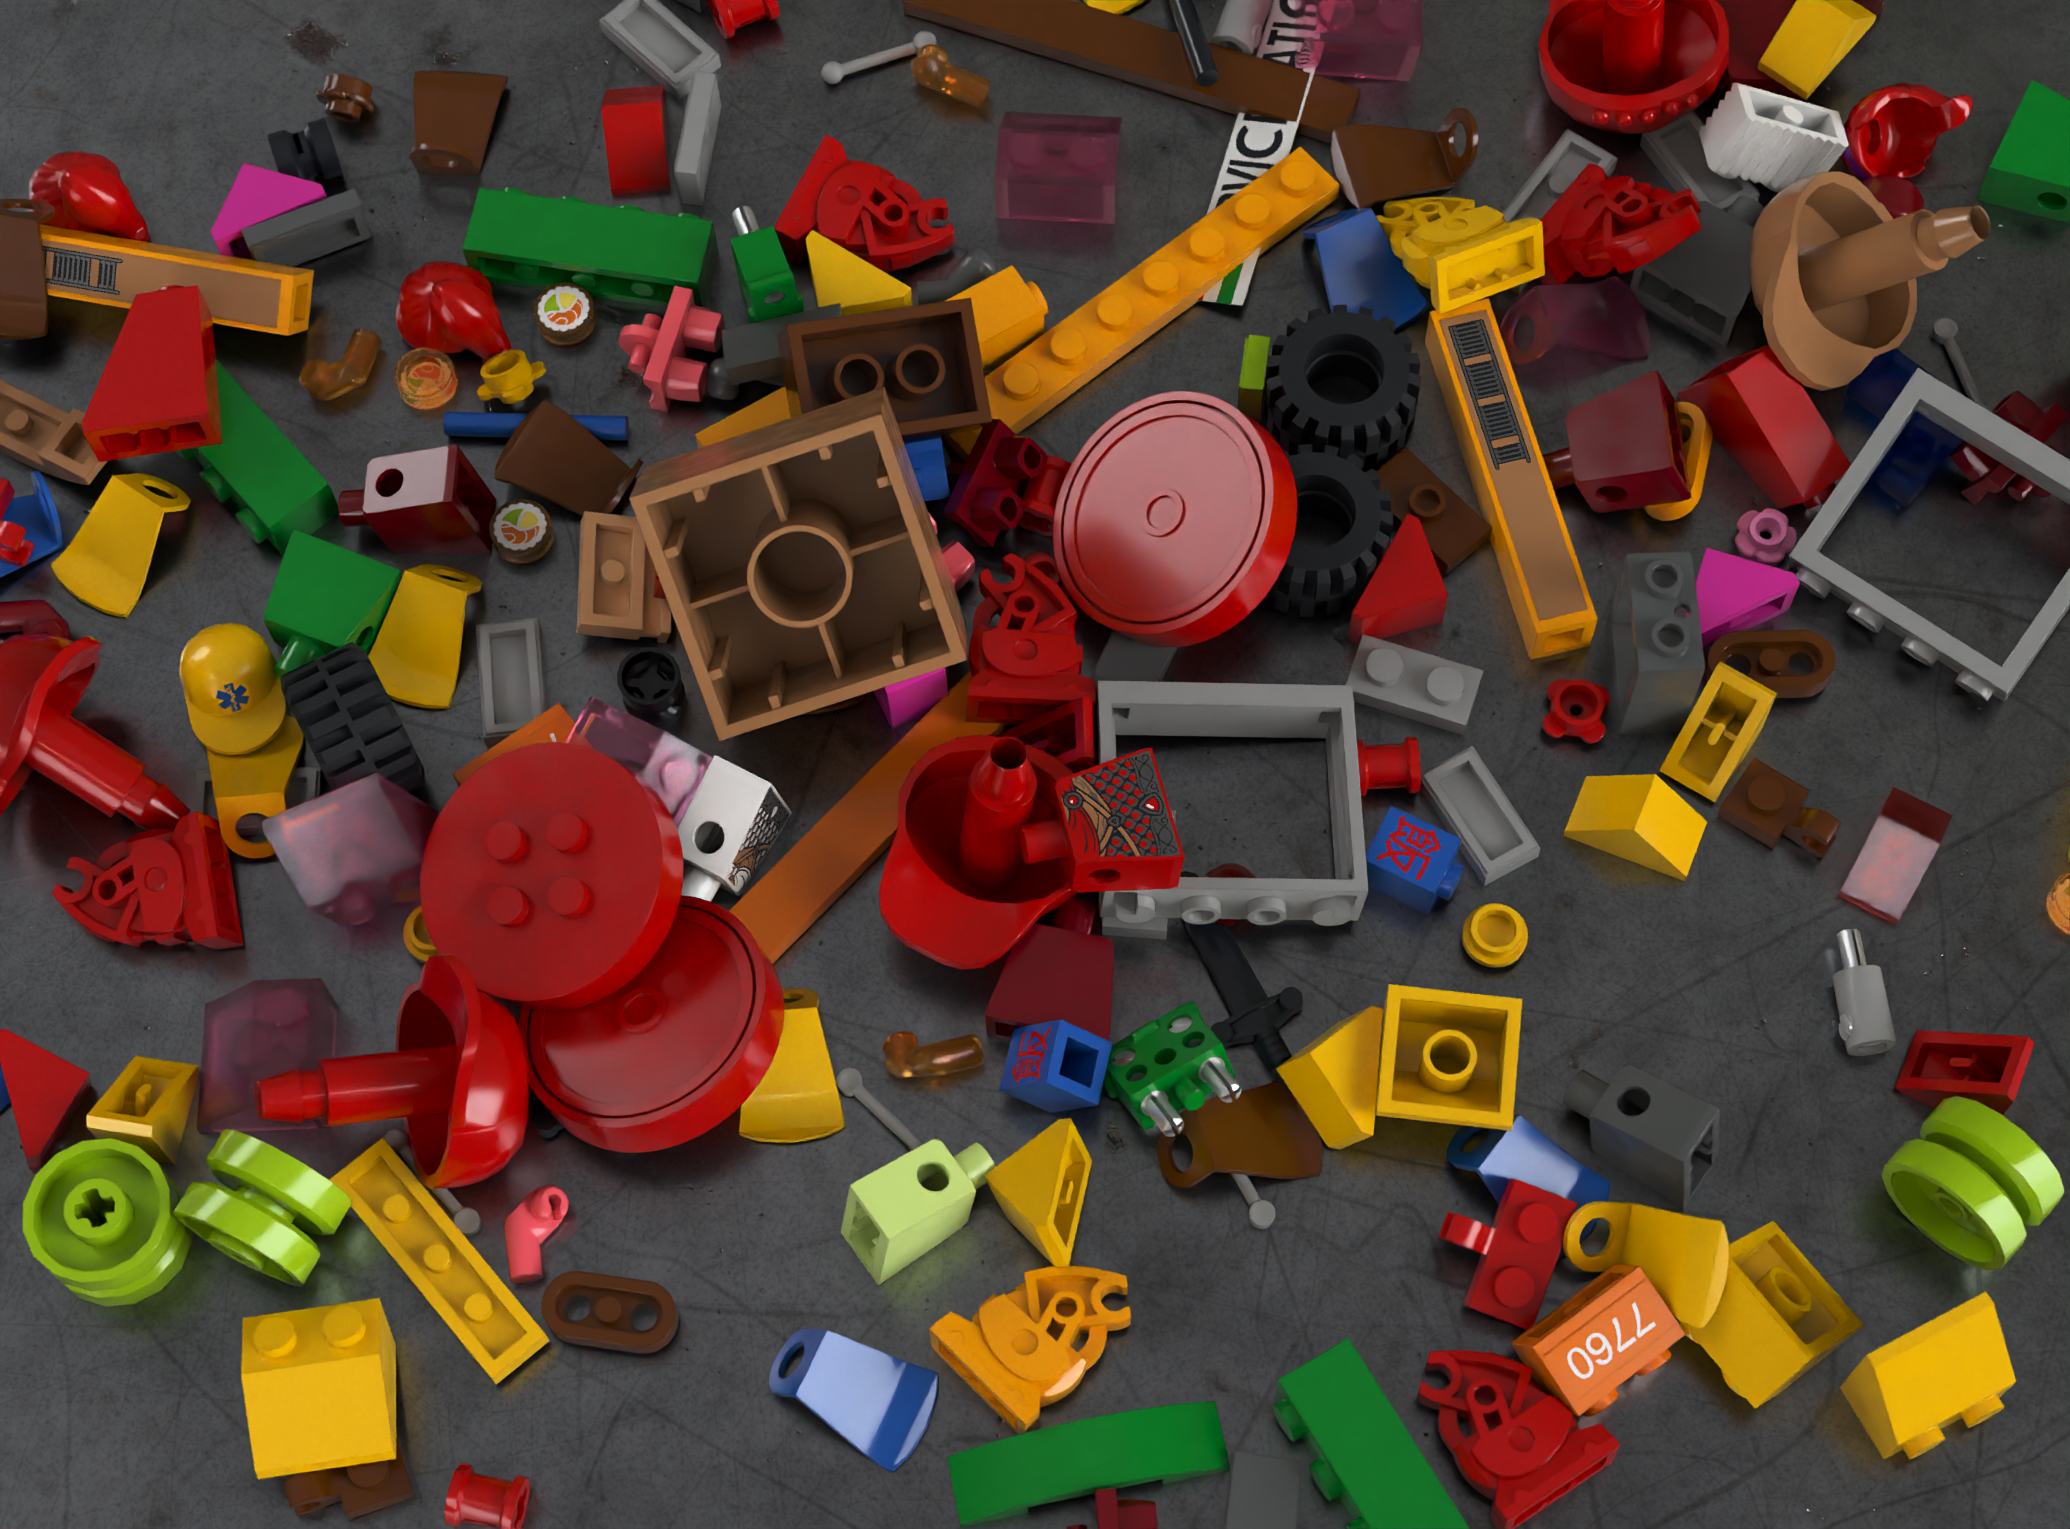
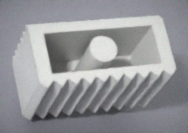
M1740 83L1732 84L1731 91L1726 92L1725 99L1720 100L1718 109H1713L1712 117H1707L1706 125L1701 126L1699 132L1708 167L1714 173L1716 172L1727 179H1734L1740 176L1744 181L1750 179L1755 184L1760 181L1765 187L1779 193L1798 179L1820 172H1828L1849 145L1838 111Z

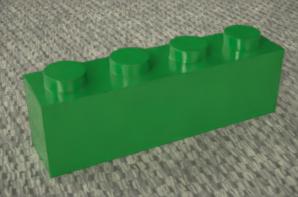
M479 188L462 248L467 265L479 270L491 283L545 291L555 290L556 287L570 286L571 288H577L579 292H583L586 297L662 308L668 307L674 286L692 289L695 305L706 308L719 255L713 221L703 220L690 213L667 215L646 212L639 207L627 204L616 207L590 204L572 196H562L556 199L529 195L515 188H503L501 190Z
M216 360L222 444L176 450L175 452L185 462L195 457L204 467V470L199 474L214 496L222 503L231 498L241 509L236 513V517L248 534L258 544L267 538L283 556L294 529L311 535L339 514L338 503L329 483Z
M1349 1338L1278 1379L1275 1396L1279 1402L1272 1405L1274 1414L1291 1441L1294 1442L1302 1438L1316 1460L1309 1464V1469L1318 1487L1329 1501L1339 1497L1353 1520L1346 1524V1529H1469Z

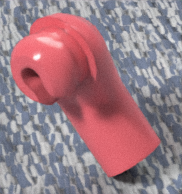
M547 1185L534 1189L506 1218L504 1234L510 1282L518 1284L531 1283L544 1277L540 1245L562 1222L569 1209L568 1197L559 1187Z

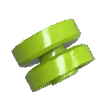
M1960 1096L1945 1098L1923 1122L1919 1133L1921 1139L1906 1141L1885 1164L1881 1176L1888 1194L1900 1211L1921 1233L1944 1251L1969 1265L1987 1271L2001 1269L2023 1244L2027 1235L2024 1227L2040 1225L2060 1202L2065 1191L2059 1172L2046 1153L2023 1130L2002 1114L1975 1100Z
M224 1129L207 1156L206 1164L210 1172L226 1187L208 1181L191 1182L175 1208L174 1216L195 1234L239 1263L289 1285L302 1287L321 1254L312 1239L301 1230L317 1235H334L349 1210L352 1200L330 1180L283 1151L250 1135L236 1130Z
M113 1138L81 1141L55 1154L34 1176L23 1202V1233L33 1256L78 1298L106 1307L135 1304L161 1291L182 1269L193 1242L192 1231L174 1216V1210L183 1197L182 1190L168 1177L165 1170L139 1146Z

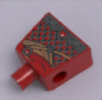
M1152 747L1132 752L1058 779L1052 784L1049 806L1050 819L1019 825V841L1025 863L1031 864L1062 858L1069 886L1078 893L1171 889L1179 885L1184 854Z

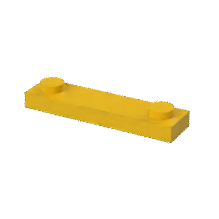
M383 1137L329 1179L352 1200L350 1207L496 1385L550 1341L539 1325Z

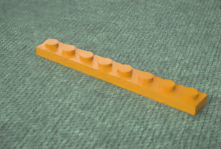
M1301 146L988 374L985 377L991 418L1002 420L1016 435L1022 432L1198 302L1201 296L1258 248H1260L1259 257L1339 198L1340 184ZM982 428L941 435V437L967 462Z

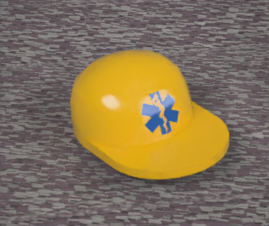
M223 623L203 629L187 642L180 657L179 675L192 730L203 746L224 755L247 754L267 745L280 732L287 716V705L282 692L281 678L273 671L276 660L265 639L246 625Z

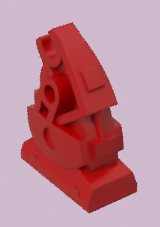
M827 134L774 226L787 262L800 264L808 256L805 238L812 230L883 272L895 271L920 263L955 243L952 223L942 228H933L928 225L929 222L936 219L948 220V206L945 199L935 198L923 201L920 194L911 185L895 179V176L889 171L871 163L848 160L843 145Z
M1588 164L1540 219L1543 225L1545 275L1539 277V280L1545 289H1555L1562 286L1576 271L1581 272L1583 277L1605 276L1614 267L1617 268L1619 274L1649 263L1702 229L1701 221L1697 214L1701 213V206L1691 189L1671 194L1665 189H1652L1649 183L1634 182L1630 176L1608 178L1602 167Z
M1013 553L1006 555L1002 559V571L1013 578L1010 583L1000 584L995 582L988 568L979 573V589L985 599L976 609L973 618V633L968 656L972 678H970L965 722L1020 725L1082 696L1092 699L1094 718L1096 706L1095 679L1079 675L1081 674L1083 663V645H1077L1074 637L1076 634L1075 623L1077 616L1075 608L1058 584L1053 582L1042 571ZM998 614L1000 619L997 626H989L992 618Z
M198 811L181 817L174 831L168 829L147 830L110 846L98 857L95 863L79 857H70L66 867L83 873V886L79 891L73 893L72 889L56 884L52 891V895L73 918L87 927V932L112 943L118 941L139 948L145 940H156L158 943L171 946L184 943L187 939H193L195 943L215 950L244 946L228 847L221 836L219 820Z
M1467 1350L1429 1352L1425 1370H1438L1445 1373L1450 1384L1446 1388L1439 1390L1433 1389L1427 1383L1421 1381L1417 1400L1429 1408L1439 1410L1438 1426L1440 1435L1447 1448L1453 1453L1460 1473L1475 1490L1493 1500L1490 1520L1495 1529H1515L1613 1462L1620 1447L1619 1442L1601 1423L1578 1430V1423L1573 1419V1414L1560 1398H1555L1551 1394L1546 1395L1539 1389L1540 1386L1530 1379L1533 1371L1532 1368L1492 1352L1484 1353ZM1457 1416L1464 1419L1468 1438L1461 1433L1457 1423Z

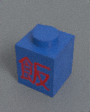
M1390 806L1366 852L1368 888L1429 916L1438 896L1449 901L1461 879L1465 866L1456 862L1462 839Z
M1061 1019L1014 1028L999 1091L1049 1113L1096 1106L1099 1103L1112 1042Z

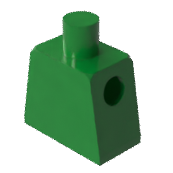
M2031 80L1990 164L1976 199L2061 222L2070 221V100L2046 86Z
M294 529L264 611L263 621L273 641L280 647L285 648L273 669L274 673L282 679V675L350 642H354L362 648L368 656L403 577L401 570Z

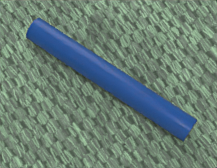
M445 412L444 434L445 436L511 437L528 414ZM570 415L598 440H628V416Z

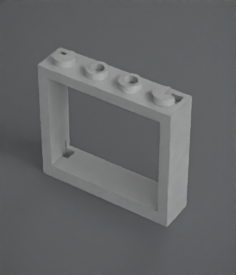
M1917 368L1790 553L1789 565L1790 568L1797 571L1795 576L1802 585L1809 588L1810 593L1825 599L1830 592L1851 605L1846 613L1862 626L1876 633H1879L1883 626L1905 639L1900 647L1919 662L1933 667L1938 660L1959 673L1955 682L1967 692H1973L1986 701L1993 695L2005 702L2070 608V568L2001 667L1819 552L1915 411L2070 505V460Z
M1149 681L1097 682L1096 706L1093 718L1095 766L1116 759L1115 735L1324 738L1326 741L1336 878L1180 877L1179 885L1176 888L1098 892L1099 917H1117L1120 921L1126 923H1143L1153 918H1182L1191 924H1208L1218 919H1247L1249 922L1257 925H1273L1283 920H1312L1316 924L1323 926H1337L1349 920L1358 921L1369 891L1352 685Z

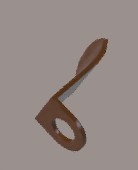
M415 71L414 120L416 146L410 149L409 157L417 172L479 176L502 92L508 83V77L465 71Z
M1466 108L1453 109L1437 132L1373 124H1352L1333 130L1331 141V154L1335 175L1345 196L1357 208H1368L1376 203L1393 198L1454 188L1458 186L1475 160L1478 149V130L1472 113ZM1459 123L1464 126L1466 132V147L1461 157L1458 156L1454 147V133Z
M29 199L0 200V338L31 339L47 335L49 300L40 224L55 216V208L50 204ZM25 208L35 210V212H17L8 209Z
M543 400L525 417L512 434L497 461L493 475L497 481L528 490L582 516L584 511L611 514L644 462L638 458L630 468L560 407L547 400Z
M1277 1081L1241 1091L1237 1100L1232 1094H1229L1233 1101L1230 1103L1223 1102L1220 1097L1205 1100L1202 1107L1195 1111L1185 1109L1179 1113L1184 1122V1127L1180 1133L1185 1134L1189 1138L1193 1149L1192 1163L1185 1172L1177 1168L1172 1156L1173 1142L1179 1134L1171 1125L1175 1136L1168 1137L1161 1131L1158 1139L1157 1154L1161 1171L1169 1183L1179 1188L1194 1186L1213 1172L1278 1179L1309 1178L1320 1176L1322 1172L1324 1152L1321 1136L1290 1089L1280 1085Z

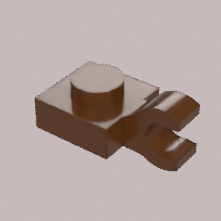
M1755 757L1721 804L1718 813L1720 818L1772 849L1784 835L1799 844L1810 854L1819 858H1823L1836 839L1834 834L1841 825L1837 818L1821 809L1803 807L1810 790Z
M397 1431L396 1459L305 1472L283 1481L291 1509H295L297 1516L309 1514L342 1501L345 1514L350 1520L416 1497Z

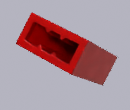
M169 285L155 292L136 294L82 420L83 434L99 462L222 444L212 315L198 285L189 287Z
M1769 344L1722 362L1677 393L1682 402L1692 403L1701 409L1711 426L1713 437L1778 509L1803 503L1807 510L1821 504L1829 498L1836 488L1834 482L1844 476L1851 466L1802 384L1787 372Z

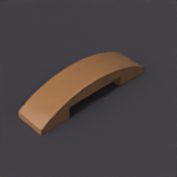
M0 379V452L49 475L78 484L90 485L107 461H98L83 434L82 420L85 413L74 407L70 413H67Z

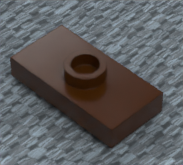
M1406 447L1376 471L1381 477L1379 490L1388 489L1392 500L1390 512L1393 513V525L1399 529L1407 513L1419 518L1437 567L1444 574L1447 575L1490 538L1492 527Z

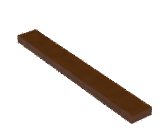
M903 0L905 14L1235 115L1245 113L1297 122L1310 77L1308 72L1208 42L1219 73V79L1213 85L1203 87L1196 82L1180 33L1071 0ZM1314 74L1296 133L1331 144L1333 130L1350 124L1359 102L1361 88Z

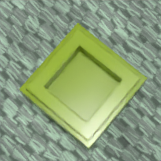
M1249 334V339H1245L1237 409L1251 419L1261 420L1270 337Z

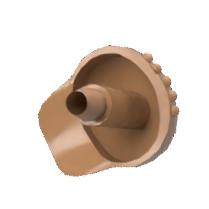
M1841 171L1820 172L1798 179L1785 187L1762 209L1755 224L1750 240V278L1754 303L1763 317V328L1768 344L1787 372L1804 386L1820 391L1834 389L1847 385L1855 379L1874 357L1899 347L1910 332L1917 312L1916 278L1941 270L1946 266L1949 257L1957 258L1987 239L1991 233V222L1987 212L1980 206L1943 208L1938 210L1936 214L1927 209H1921L1893 219L1882 202H1878L1866 186L1854 176Z

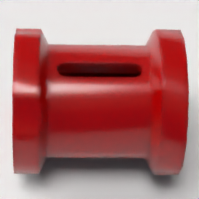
M707 0L713 19L725 39L734 37L735 29L767 17L772 21L780 17L776 0Z
M1047 455V461L1040 476H1035L1029 480L1022 497L1023 513L1018 521L1019 526L1042 536H1053L1056 502L1062 483L1071 466L1070 462L1059 457Z
M1405 737L1403 744L1365 746L1363 740H1357L1361 796H1365L1368 789L1403 787L1409 793H1420V753L1416 737Z
M460 1463L459 1467L454 1471L447 1492L444 1511L445 1524L458 1527L464 1521L496 1529H521L529 1500L530 1479L517 1475L510 1481L474 1473L472 1465Z

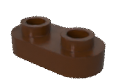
M1810 630L1733 631L1720 636L1714 641L1705 661L1704 672L1707 681H1709L1720 661L1726 665L1736 664L1745 670L1746 676L1776 692L1775 698H1803L1813 696L1825 688L1835 668L1836 659L1830 643L1820 634ZM1801 663L1807 667L1809 673L1806 675L1796 674L1790 669L1789 664Z
M584 1271L566 1272L556 1277L547 1286L541 1302L543 1318L556 1337L567 1343L641 1354L658 1351L672 1340L679 1322L676 1305L670 1293L664 1287L655 1282ZM577 1301L588 1302L590 1304V1312L584 1319L575 1321L567 1317L568 1309L573 1303ZM642 1311H652L657 1314V1319L650 1329L638 1330L633 1327V1321L637 1314Z

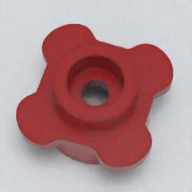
M1557 679L1550 683L1547 689V697L1550 699L1551 704L1549 713L1544 716L1542 721L1544 731L1553 738H1559L1565 734L1581 737L1584 742L1589 744L1600 741L1606 730L1605 725L1601 722L1603 709L1608 706L1610 701L1608 691L1601 685L1593 684L1583 679L1568 681L1566 679ZM1572 707H1579L1582 713L1576 716L1570 712V709Z

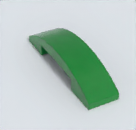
M1215 1401L1157 1406L1082 1419L1011 1436L947 1457L961 1527L1028 1513V1507L1094 1494L1095 1490L1118 1489L1161 1479L1164 1485L1230 1471V1463Z

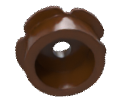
M340 74L327 75L323 91H317L316 98L326 105L325 114L337 120L359 122L361 114H370L374 111V106L371 105L372 102L370 101L373 87L367 82L351 76Z

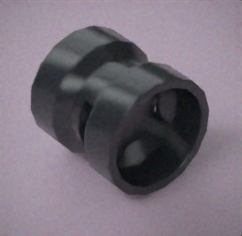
M325 118L308 122L304 130L296 133L281 130L267 135L279 173L305 180L317 176L328 180L343 175Z
M647 647L628 654L620 663L617 672V684L623 697L625 710L631 721L639 727L649 730L665 729L675 724L683 715L687 700L680 669L674 657L665 650ZM661 692H663V695L661 697L654 699V697L658 696Z

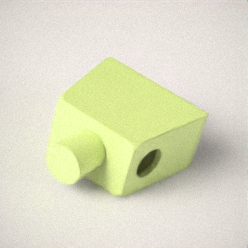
M932 1139L850 1185L840 1233L875 1282L880 1285L957 1232L968 1222L976 1189L987 1183L984 1175L994 1169L995 1164L988 1152L979 1143H974L955 1156H952L942 1141Z

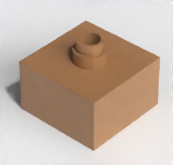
M885 387L642 468L629 499L719 741L967 660V623Z

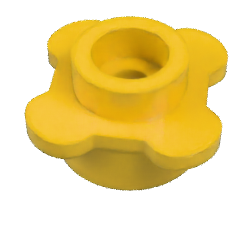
M514 349L502 352L489 359L482 366L480 374L485 384L478 388L477 395L482 401L500 398L504 404L517 403L533 392V381L542 377L546 372V368L543 362L540 361L530 364L522 350Z

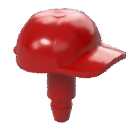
M1549 0V13L1538 41L1540 74L1552 102L1578 124L1623 134H1642L1661 129L1689 114L1714 93L1717 84L1724 74L1729 63V26L1724 8L1716 0Z
M37 632L14 635L0 644V817L33 770H36L110 818L117 811L135 822L134 825L146 830L168 829L174 831L179 819L189 814L191 810L163 782L160 784L143 773L147 764L71 716L99 667L100 657L97 655L103 644L95 638L85 636L73 642L61 636Z
M995 735L957 737L955 740L930 749L910 770L899 791L897 833L885 862L879 888L880 916L890 933L908 947L943 965L961 970L983 968L1002 957L1013 947L1039 917L1074 898L1077 892L1073 891L1069 886L1062 858L1026 864L1022 855L1018 832L1019 825L1050 819L1049 806L1052 784L1060 778L1074 774L1073 771L1054 756L1047 754L1045 750L1028 744L1025 746L1019 739L1010 736L1001 738Z
M454 955L430 956L423 966L420 980L406 988L400 1001L396 1027V1051L319 1059L316 1069L298 1071L295 1068L255 1082L254 1087L256 1112L259 1119L302 1123L306 1119L321 1118L325 1127L403 1118L405 1131L409 1137L414 1165L423 1185L431 1189L464 1187L483 1181L500 1172L522 1146L529 1115L528 1051L515 1017L503 1004L476 988L475 981L463 962Z

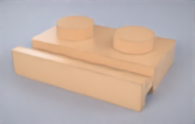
M584 511L580 522L576 634L639 640L641 636L657 638V642L666 643L671 633V610L667 599L653 598L655 566L637 518Z

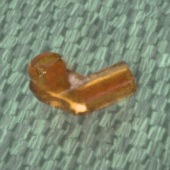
M934 44L922 46L918 50L917 57L911 62V71L915 81L923 86L980 108L985 100L991 81L947 63L948 55L943 48Z
M361 328L355 329L342 360L330 365L321 359L316 360V362L313 360L309 361L301 370V384L309 390L311 397L324 401L333 400L361 388L367 381L382 343L381 338L372 331Z
M902 1031L889 1036L883 1043V1052L888 1058L885 1066L899 1078L943 1076L979 1067L983 1063V1048L975 1034L918 1046L917 1037L913 1033Z

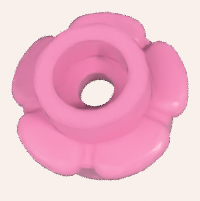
M1766 508L1759 513L1756 510H1751L1742 515L1736 525L1739 533L1735 537V543L1742 558L1768 566H1774L1781 562L1786 553L1792 552L1797 542L1796 530L1793 527H1789L1787 516L1776 509ZM1763 531L1769 532L1771 538L1764 539L1760 536V533Z

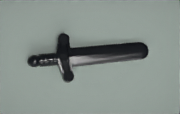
M1188 871L1181 872L1180 877H1199L1197 874ZM1182 919L1232 1014L1231 1017L1223 1022L1213 1024L1210 1028L1211 1031L1222 1042L1224 1049L1233 1044L1255 1042L1268 1068L1273 1071L1275 1080L1280 1085L1288 1087L1276 1068L1291 1058L1292 1055L1278 1029L1293 1014L1298 1013L1302 1009V993L1295 987H1288L1281 993L1268 998L1224 919H1218L1208 924H1191Z

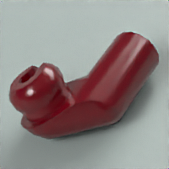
M37 599L0 602V633L22 632L23 634L42 632L70 640L71 631L69 623L47 601Z

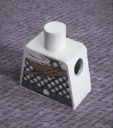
M716 755L713 757L677 829L684 863L681 895L697 897L711 902L719 887L736 896H740L745 891L792 814L772 783Z

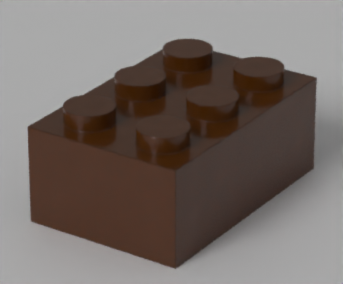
M971 298L786 324L777 334L791 418L885 387L902 439L940 433L941 436L973 431L992 422Z

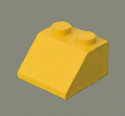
M1389 984L1383 1008L1376 1116L1511 1131L1514 1116L1522 999Z
M1774 1221L1729 1244L1728 1275L1723 1294L1715 1313L1703 1328L1698 1329L1676 1318L1686 1336L1695 1343L1700 1344L1721 1368L1722 1376L1727 1385L1735 1393L1745 1397L1755 1409L1788 1388L1864 1326L1860 1319Z
M1984 1292L1868 1353L1842 1383L1840 1389L1883 1460L1901 1450L1905 1451L1909 1459H1913L1943 1442L1946 1438L1940 1429L1963 1418L1968 1428L2005 1408L1999 1398L2016 1382L1993 1301L1988 1293Z
M380 1298L243 1318L241 1379L254 1469L258 1479L396 1459V1344Z

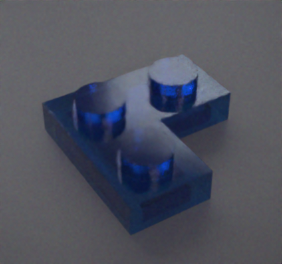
M1895 348L1874 357L1862 373L1850 382L1846 395L1882 421L1917 368L1931 376L1933 375ZM1915 411L1869 480L1907 507L1949 462L1951 454L1964 440Z

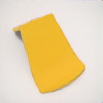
M142 473L113 475L74 539L65 551L51 563L53 574L68 592L83 603L106 614L128 617L138 602L144 587L164 513L186 510L191 501L189 496L172 483L152 475ZM143 485L161 489L170 494L174 499L159 496L146 489Z
M423 564L405 570L375 643L368 655L390 699L426 709L450 708L459 672L466 597L481 590L482 581L467 572L435 564ZM437 575L449 576V577L458 579V580H460V581H462V582H457V581H452V580L444 579V578L439 577V576H437Z
M287 715L284 725L276 737L256 751L241 755H224L206 748L221 836L225 844L233 852L247 858L271 856L278 852L288 839L290 826L285 793L305 743V736L295 717ZM249 813L263 814L272 821L274 833L266 841L259 843L248 842L237 833V821Z
M804 988L782 989L784 999L800 1000L784 1003L783 1030L774 1059L757 1088L741 1105L739 1134L742 1137L759 1142L794 1143L826 1137L845 1127L837 1083L818 1013V993L813 990Z
M1594 1201L1580 1207L1571 1216L1564 1231V1252L1567 1259L1575 1267L1588 1272H1605L1614 1264L1640 1266L1672 1315L1678 1320L1701 1329L1715 1313L1723 1294L1729 1264V1241L1725 1225L1721 1220L1686 1215L1633 1202ZM1595 1218H1604L1610 1229L1607 1244L1600 1252L1594 1255L1584 1254L1580 1247V1235L1583 1228L1589 1221Z

